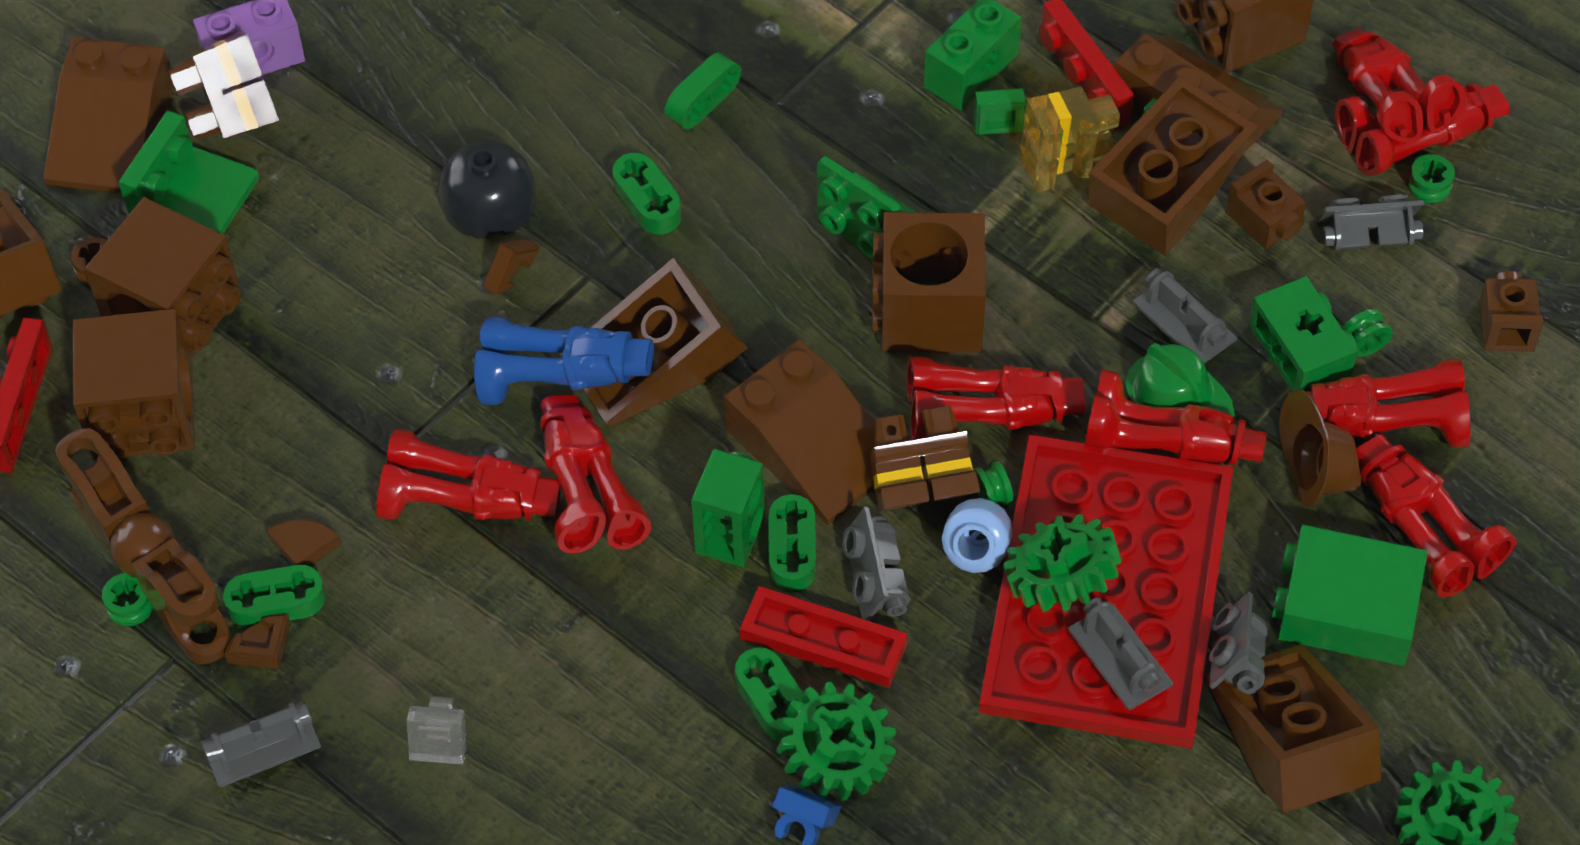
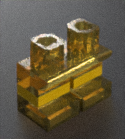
M1081 86L1027 99L1019 157L1036 193L1055 188L1057 174L1071 170L1079 177L1089 178L1093 162L1101 160L1114 146L1113 137L1108 129L1118 127L1120 115L1109 94L1088 100Z

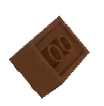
M78 37L72 38L59 77L44 172L45 185L122 194L119 186L120 179L165 115L174 86L168 73L171 66L165 47Z
M1179 76L1089 172L1088 204L1166 256L1197 222L1258 133V126L1182 76Z
M4 189L0 190V319L4 314L18 308L40 305L50 295L62 291L43 239Z
M673 257L590 327L612 332H631L633 339H652L654 343V356L650 375L631 376L628 383H620L617 380L612 385L583 389L604 422L611 427L710 380L748 347L701 279Z
M801 339L724 396L726 431L759 462L763 463L793 494L801 495L808 499L814 507L815 514L826 525H830L875 489L869 453L870 450L876 447L874 422L835 370Z
M1303 644L1263 656L1261 659L1264 661L1265 681L1263 686L1252 694L1241 692L1226 679L1213 689L1209 686L1210 674H1207V684L1258 784L1282 813L1303 808L1309 804L1381 781L1379 727Z

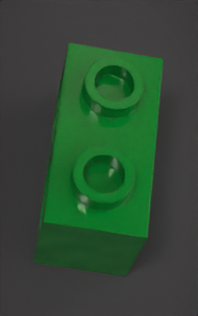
M713 449L691 499L695 554L744 568L765 519L763 463L757 462L743 453H726Z

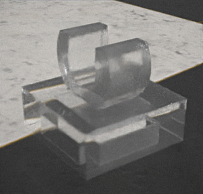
M432 696L429 707L410 706L407 717L409 760L463 765L466 753L464 710L452 709L453 698Z

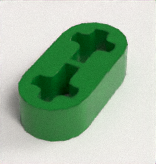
M720 52L714 53L671 93L665 105V116L685 130L694 128L734 90L741 76V66Z
M629 153L618 158L613 165L612 172L614 189L639 225L646 232L654 235L667 234L676 229L681 222L680 198L653 160L641 153ZM632 173L637 178L643 176V186H640L635 178H627L626 176ZM654 201L660 210L667 209L668 212L661 214L658 210L651 211L650 202Z
M784 495L773 502L768 514L769 573L771 581L776 587L787 592H798L809 587L816 575L815 511L810 501L801 495ZM787 515H797V534H787ZM787 552H798V572H787Z
M293 565L245 573L230 580L223 592V600L229 618L235 624L242 627H251L262 622L261 618L274 614H288L290 621L313 616L321 610L326 598L320 574L314 568L307 565ZM306 585V597L296 599L294 595L296 593V586ZM254 593L253 606L243 607L244 595Z
M766 648L749 649L740 655L736 662V686L765 733L771 739L780 742L784 736L777 731L783 718L777 719L776 702L779 701L784 710L787 711L793 699L801 702L804 693L778 655ZM757 667L761 673L768 671L770 688L766 689L758 677L750 678V670Z

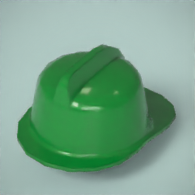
M1154 343L1148 348L1146 356L1137 360L1128 371L1125 384L1127 394L1133 402L1152 407L1185 408L1187 405H1199L1225 412L1233 417L1235 416L1232 399L1224 387L1206 370L1204 362L1198 354L1186 346L1176 344L1160 346Z

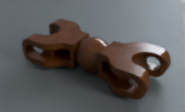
M86 428L66 435L57 444L56 455L64 475L72 485L71 495L80 516L94 535L108 545L115 565L130 577L137 578L141 590L151 602L171 637L188 659L196 664H208L222 658L232 638L226 620L218 610L220 600L212 579L197 559L178 544L177 537L170 524L158 515L150 514L147 502L136 489L116 454L99 433ZM86 448L98 454L97 462L89 469L81 470L72 460V456L77 450ZM202 622L208 623L216 632L214 640L204 645L195 643L190 638L191 630Z

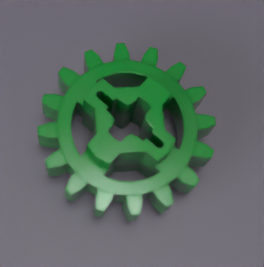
M1077 515L1071 523H1065L1062 516H1057L1054 523L1047 525V527L1039 522L1036 524L1037 533L1033 536L1020 534L1018 537L1021 547L1008 548L1007 553L1010 560L1004 563V569L1013 596L1015 598L1021 597L1024 606L1027 608L1039 601L1042 612H1048L1056 603H1060L1063 611L1069 610L1071 603L1079 600L1086 605L1090 603L1089 593L1093 590L1105 593L1108 589L1104 579H1116L1119 576L1116 565L1122 563V558L1111 528L1103 529L1101 521L1097 518L1086 525L1083 515Z
M826 682L820 696L811 687L805 689L801 702L794 699L791 701L786 711L788 717H783L777 732L784 736V738L781 739L777 752L782 755H791L784 768L785 772L788 774L799 770L803 774L799 787L804 790L813 782L819 785V797L825 799L831 788L837 789L842 801L848 799L853 786L862 795L867 794L873 784L872 780L881 782L888 770L885 764H890L896 752V749L888 745L896 735L895 728L882 727L889 712L886 708L876 711L870 708L874 697L871 693L863 696L861 700L855 698L853 684H848L843 694L836 693L832 682ZM863 729L865 730V732H866L868 738H866V737L864 736V731H863ZM836 737L841 741L839 744H836L832 740ZM804 742L809 745L810 754L807 751Z
M1459 760L1454 761L1450 772H1444L1438 762L1432 763L1428 777L1418 771L1415 772L1410 787H1403L1398 800L1401 806H1398L1394 817V823L1403 826L1398 841L1400 844L1414 843V845H1513L1515 836L1511 833L1515 832L1519 816L1509 812L1515 800L1512 795L1499 796L1497 794L1502 783L1499 778L1492 779L1488 783L1481 779L1483 767L1479 765L1473 769L1471 774L1463 772V767ZM1431 797L1433 800L1431 807L1427 808L1426 814L1421 815V805ZM1491 824L1492 833L1482 843L1480 840L1481 834L1485 831L1486 826Z

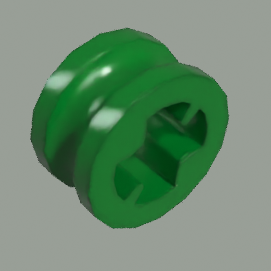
M1434 154L1423 155L1416 159L1411 167V175L1408 179V189L1411 195L1417 200H1424V203H1438L1445 200L1451 192L1452 183L1455 178V169L1452 163L1446 158ZM1423 175H1430L1429 182L1423 179ZM1434 176L1440 179L1439 183H1433Z
M1368 309L1358 313L1346 322L1342 328L1349 330L1353 335L1358 348L1357 357L1374 354L1382 349L1392 338V328L1389 324L1383 323L1384 317L1377 309Z
M999 461L990 462L987 470H983L979 466L973 468V472L977 474L980 492L976 494L977 499L983 498L995 503L1001 502L1005 506L1013 503L1014 497L1011 483L1004 467Z
M126 573L112 577L102 590V600L108 616L118 625L135 626L147 619L153 610V606L141 590L137 578H132ZM130 593L136 594L138 600L134 604L129 605V602L126 601L125 607H120L119 597L126 594L127 598H130Z

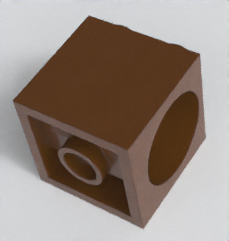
M1313 0L1176 1L1177 13L1182 23L1186 26H1191L1200 39L1205 55L1210 59L1214 58L1219 67L1225 72H1230L1306 41Z
M145 197L142 198L85 267L101 317L176 309L190 358L196 351L202 350L207 345L213 329L224 315H229L234 311L241 295L226 236Z
M884 212L883 232H874L872 332H882V352L982 353L986 300L985 213ZM929 280L943 284L921 285L913 282Z
M176 309L73 320V406L81 428H89L99 433L119 460L128 456L154 453L171 455L178 451L195 449L193 365ZM90 450L93 460H97L98 454Z

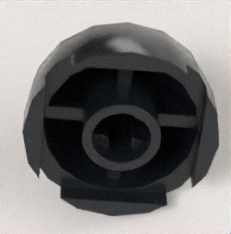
M495 140L476 141L464 145L452 154L441 172L439 198L447 222L460 233L477 239L488 238V233H496L503 230L505 236L514 233L529 221L536 208V183L526 158L511 146Z

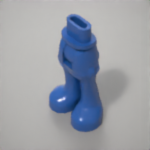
M491 316L486 318L480 330V342L483 350H477L475 354L474 379L476 394L481 405H498L507 396L511 383L545 382L567 385L572 390L612 385L617 380L620 383H628L631 376L650 375L654 356V343L652 339H633L631 332H612L584 326H573L570 330H548L513 324L506 317ZM516 352L563 353L562 357L541 358L514 354Z

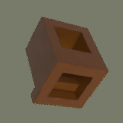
M1265 160L1231 183L1226 214L1265 250L1279 240H1289L1298 233L1304 224L1303 215L1306 201L1273 172L1274 165L1268 160Z
M1515 271L1500 272L1493 279H1486L1479 300L1484 351L1534 352L1544 324L1543 315H1540L1536 280L1523 279L1522 275Z

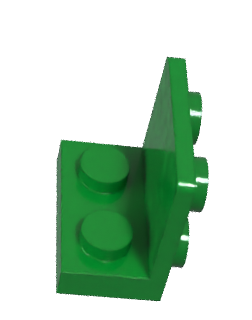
M167 111L120 179L119 186L128 215L145 197L223 235L257 184L259 173L257 169L193 147L184 116Z
M824 156L817 162L818 220L829 232L835 235H842L859 247L864 255L873 260L874 232H883L884 212H917L858 173H851L827 156Z

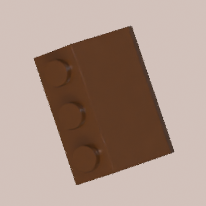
M1145 33L1115 61V70L1134 93L1132 112L1140 117L1143 116L1144 108L1153 98L1158 100L1179 76H1182L1258 126V133L1247 149L1283 114L1282 108L1171 36Z

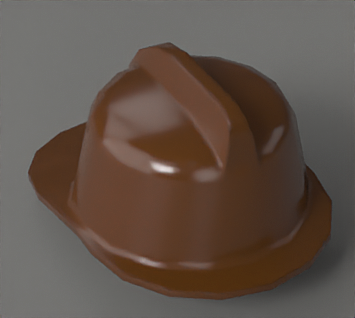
M1293 390L1286 397L1281 408L1279 421L1280 441L1294 480L1298 501L1304 507H1313L1322 495L1339 494L1343 491H1354L1359 488L1362 481L1356 454V444L1349 431L1323 421L1311 395L1304 390Z

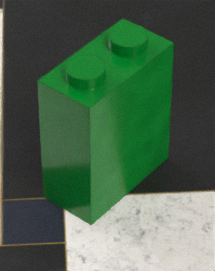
M1302 525L1298 543L1287 542L1281 573L1291 575L1288 588L1278 586L1272 618L1282 620L1278 640L1405 666L1413 639L1428 551Z

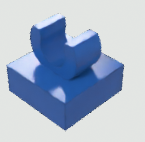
M795 785L782 786L778 790L772 808L786 814L778 819L775 825V836L785 838L789 833L791 824L796 821L801 823L806 831L802 845H816L820 837V828L834 826L842 805L826 798H820L819 795L803 790Z

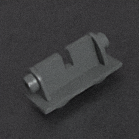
M1403 194L1381 197L1378 199L1379 203L1360 205L1358 198L1333 200L1330 202V207H1325L1317 217V223L1329 222V226L1322 228L1323 245L1332 246L1333 250L1368 248L1370 246L1369 229H1376L1378 247L1413 245L1414 240L1423 238L1422 221L1414 220L1413 216L1424 206V200L1408 201V196Z
M1159 268L1153 270L1145 280L1149 289L1132 301V304L1176 345L1186 346L1195 351L1204 364L1237 341V337L1225 327V322L1221 318L1217 319L1174 280V275L1170 271L1162 272Z
M864 507L852 524L845 530L842 542L843 552L849 558L853 576V598L859 603L861 617L864 620L870 621L878 610H886L887 615L891 617L903 615L907 612V605L910 602L904 571L897 568H885V565H897L901 561L895 528L892 524L888 523L885 517L871 519L869 507Z
M1250 592L1245 594L1235 605H1225L1218 612L1212 623L1214 632L1212 651L1209 657L1211 661L1209 686L1213 689L1224 679L1245 694L1256 692L1264 684V661L1261 658L1265 655L1267 624L1260 616L1252 612L1253 594Z
M1099 597L1092 599L1083 608L1087 616L1068 627V631L1128 711L1173 686L1172 680L1113 603L1103 602Z
M293 702L289 703L285 709L219 735L213 733L211 738L201 741L219 788L322 748L313 728V722L306 704H303V702L295 705Z

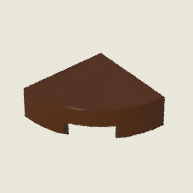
M527 238L501 243L483 287L495 295L510 289L514 284L509 282V280L522 265L528 269L530 268L539 252L540 246Z
M292 520L277 524L267 530L269 540L291 566H311L341 546L339 536L332 529L314 521Z
M288 614L265 616L261 618L262 622L249 627L243 633H237L225 651L227 663L279 669L291 624Z

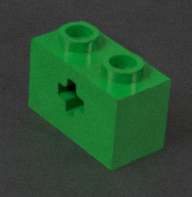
M978 0L925 51L924 88L961 111L975 97L976 92L982 91L1019 54L1022 17L995 0Z
M1307 276L1254 297L1248 326L1291 391H1310V384H1325L1340 380V378L1351 377L1358 354L1356 341L1349 330L1341 328L1332 315V308L1328 298L1323 292L1316 291Z

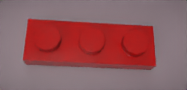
M1050 0L1044 3L1039 35L1045 48L1050 52L1054 51L1059 57L1067 77L1072 83L1080 85L1088 96L1090 106L1097 116H1103L1114 131L1131 124L1134 93L1062 0Z
M23 318L18 335L13 336L8 344V365L4 377L0 378V472H13L53 350L45 324L40 319Z
M758 586L740 627L741 640L888 688L892 684L908 644L907 633Z

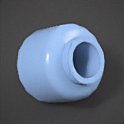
M983 498L969 499L957 505L948 516L942 533L943 550L950 562L959 569L971 573L987 572L998 566L1007 554L1012 538L1011 520L1005 510L995 502Z

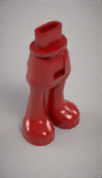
M1356 29L1339 35L1332 43V48L1337 53L1338 64L1347 73L1348 79L1357 92L1365 97H1369L1378 109L1377 121L1381 130L1395 141L1410 143L1418 140L1423 132V122L1432 133H1440L1452 124L1465 105V89L1455 78L1446 74L1438 75L1426 84L1412 67L1410 56L1388 40L1381 38L1377 33Z
M1475 83L1468 84L1466 87L1462 85L1466 94L1465 105L1452 124L1440 133H1432L1423 122L1421 137L1415 142L1410 143L1398 142L1387 136L1379 126L1377 113L1371 114L1368 105L1360 97L1350 96L1340 99L1336 105L1335 118L1338 132L1346 151L1349 154L1356 152L1355 159L1358 169L1367 176H1374L1388 171L1394 163L1426 147L1433 145L1445 147L1465 139L1476 131H1482L1491 127L1494 119L1509 115L1510 106L1505 96L1495 84L1480 87Z
M909 356L907 395L909 403H912L910 418L911 441L926 438L921 412L944 406H951L957 422H980L1002 425L1009 430L1044 424L1051 421L1052 418L1054 422H1062L1064 415L1085 414L1086 404L1083 379L1061 378L1060 371L1051 370L1048 373L1032 369L1031 367H1013L1011 365H1004L1002 369L980 370L939 364L934 360L921 356ZM983 392L994 393L995 397L978 398L941 395L939 393Z
M1460 359L1443 360L1432 368L1392 377L1370 378L1368 374H1361L1355 377L1340 378V380L1325 384H1310V391H1305L1312 396L1323 421L1346 429L1353 437L1371 438L1375 433L1406 427L1429 426L1441 430L1449 447L1467 448L1470 445L1469 398L1467 391H1464L1465 374ZM1408 397H1434L1399 404L1378 403L1379 401Z
M1102 369L1097 394H1095L1085 445L1101 449H1161L1176 453L1177 458L1205 463L1223 462L1224 465H1237L1238 458L1261 463L1267 432L1245 428L1246 420L1242 419L1236 425L1233 416L1209 407L1199 405H1187L1185 408L1152 407L1130 401L1124 396L1120 375L1117 372Z
M575 395L549 396L544 398L540 403L543 412L540 426L544 433L546 451L543 458L546 466L559 480L567 504L566 509L555 522L554 536L560 550L570 554L585 552L598 542L603 530L608 544L614 549L625 550L639 545L648 537L651 531L650 518L640 502L628 493L615 472L611 461L613 457L611 447L606 442L600 427L594 422L591 411L588 408L582 407L579 398ZM592 475L599 491L604 511L595 499L585 476Z
M396 428L389 441L387 464H384L382 468L376 515L379 519L395 520L399 518L408 503L425 502L473 514V517L478 520L519 519L523 512L524 519L532 521L534 514L555 518L562 486L558 479L542 477L541 469L527 468L491 454H485L483 457L460 454L420 441L412 431ZM413 471H434L469 479L472 482L471 485L460 484L413 473Z
M1379 434L1356 448L1359 467L1362 470L1360 473L1361 480L1371 489L1372 494L1381 507V512L1390 523L1399 526L1415 548L1428 551L1426 565L1429 568L1427 581L1437 596H1454L1465 590L1470 585L1474 574L1478 579L1487 577L1514 550L1517 538L1506 527L1499 524L1485 528L1482 531L1477 529L1461 513L1443 488L1444 480L1438 474L1430 471L1414 456L1407 453L1402 445L1393 446L1383 434ZM1427 511L1459 551H1451L1421 514Z

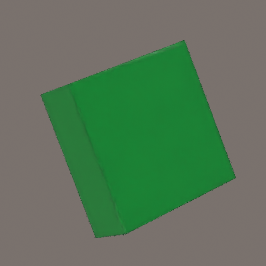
M1024 88L978 91L975 93L974 126L976 134L1023 131L1025 114Z

